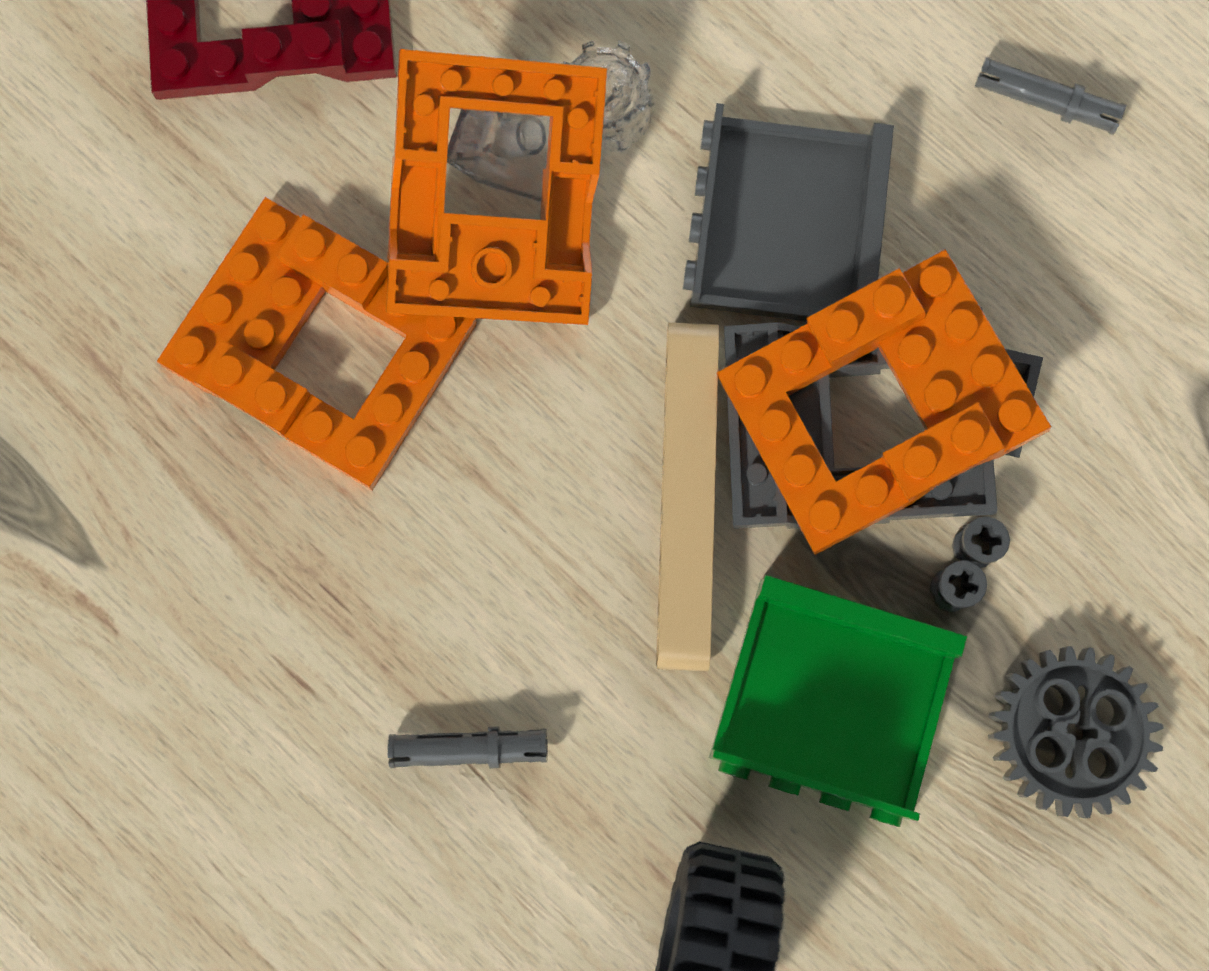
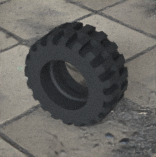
M697 842L687 846L682 854L675 882L673 883L655 971H775L779 958V943L784 918L785 889L783 888L784 873L782 868L769 856L705 842Z

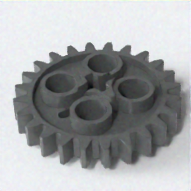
M1072 646L1060 648L1058 660L1051 650L1040 652L1039 660L1041 667L1032 659L1022 661L1021 666L1026 677L1024 678L1016 673L1008 674L1005 678L1014 689L1013 692L999 691L994 695L1005 705L1004 711L989 713V718L1002 723V730L989 734L988 739L1003 742L1004 746L1003 750L993 756V760L1009 761L1011 767L1003 775V779L1005 781L1020 778L1023 780L1017 793L1019 797L1027 798L1038 792L1036 798L1037 809L1047 810L1055 800L1057 816L1068 817L1073 805L1079 818H1091L1093 805L1100 814L1109 815L1112 813L1110 798L1119 805H1129L1131 800L1126 790L1127 787L1138 791H1145L1147 788L1144 781L1138 775L1140 771L1157 772L1158 768L1146 759L1148 752L1163 751V746L1150 740V733L1164 729L1163 724L1150 722L1147 714L1159 707L1158 703H1142L1139 698L1145 692L1148 685L1146 683L1135 685L1128 683L1133 672V668L1130 666L1123 667L1115 672L1112 671L1115 656L1112 654L1102 656L1095 663L1094 648L1090 647L1082 649L1078 659ZM1050 686L1057 689L1063 698V706L1057 715L1051 713L1044 704V694ZM1079 686L1085 688V696L1081 701L1078 693ZM1101 698L1107 699L1113 707L1114 716L1108 725L1103 724L1096 715V705ZM1068 724H1075V728L1083 730L1082 739L1076 740L1074 735L1067 733ZM1042 738L1048 739L1055 749L1054 760L1047 767L1043 766L1036 757V746ZM1094 749L1099 750L1106 760L1105 771L1100 777L1093 775L1088 767V758ZM1069 763H1071L1073 771L1071 778H1067L1065 775V769Z

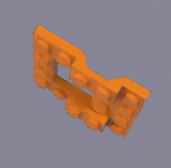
M408 49L399 50L387 256V313L588 325L592 282L589 242L592 203L600 174L607 68ZM450 108L550 117L546 169H543L540 220L444 213Z
M265 197L159 356L157 362L165 369L204 392L216 396L250 415L287 441L373 491L477 325L476 318L387 313L388 262L303 214L302 217H299ZM325 292L405 338L354 419L313 396L308 389L275 371Z
M946 249L904 272L898 268L807 317L806 325L716 373L815 555L911 505L940 484L977 465L1000 458L1049 432L1051 429V425ZM879 348L925 431L883 452V457L835 481L788 396Z

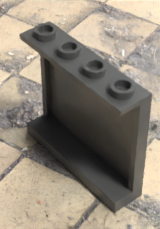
M717 103L714 120H704L700 150L709 151L708 167L698 166L694 196H701L704 199L702 214L692 213L689 242L698 243L696 261H686L683 290L692 291L690 307L807 322V317L878 280L894 125L874 123L870 134L866 135L723 117L724 104Z

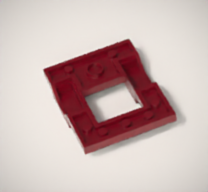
M146 0L151 92L156 100L256 91L274 78L316 73L344 82L397 78L390 0H292L293 24L242 29V38L201 42L199 0Z

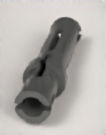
M989 57L985 58L981 71L999 78L979 73L975 84L976 88H983L1059 114L1063 122L1071 124L1072 120H1076L1107 131L1112 135L1115 134L1119 126L1118 120L1101 114L1104 113L1122 120L1126 104H1119L1084 92L1085 86L1075 84L1072 88L991 60Z
M497 726L488 727V732L389 734L388 758L392 759H389L388 763L390 768L488 764L489 769L501 768L502 763H547V729L500 731V727Z

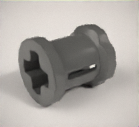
M977 518L963 527L954 536L952 543L953 554L960 561L973 562L980 568H984L989 563L996 562L1004 557L1010 545L1009 532L1004 524L995 518ZM979 533L981 541L989 542L990 548L982 552L980 545L972 544L971 538Z
M964 560L954 562L944 570L937 572L930 584V593L934 598L935 604L948 612H957L960 609L974 606L982 600L987 590L986 575L981 568L973 562ZM959 576L962 578L961 587L967 590V593L956 597L954 596L955 586L948 582Z

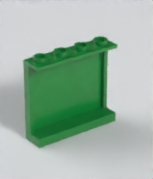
M765 575L760 580L709 758L720 761L719 772L748 780L751 771L769 776L771 778L768 787L799 796L801 787L820 792L819 803L850 812L852 803L872 808L869 818L882 823L901 827L903 818L919 821L920 813L914 812L953 663L956 658L962 657L967 636Z

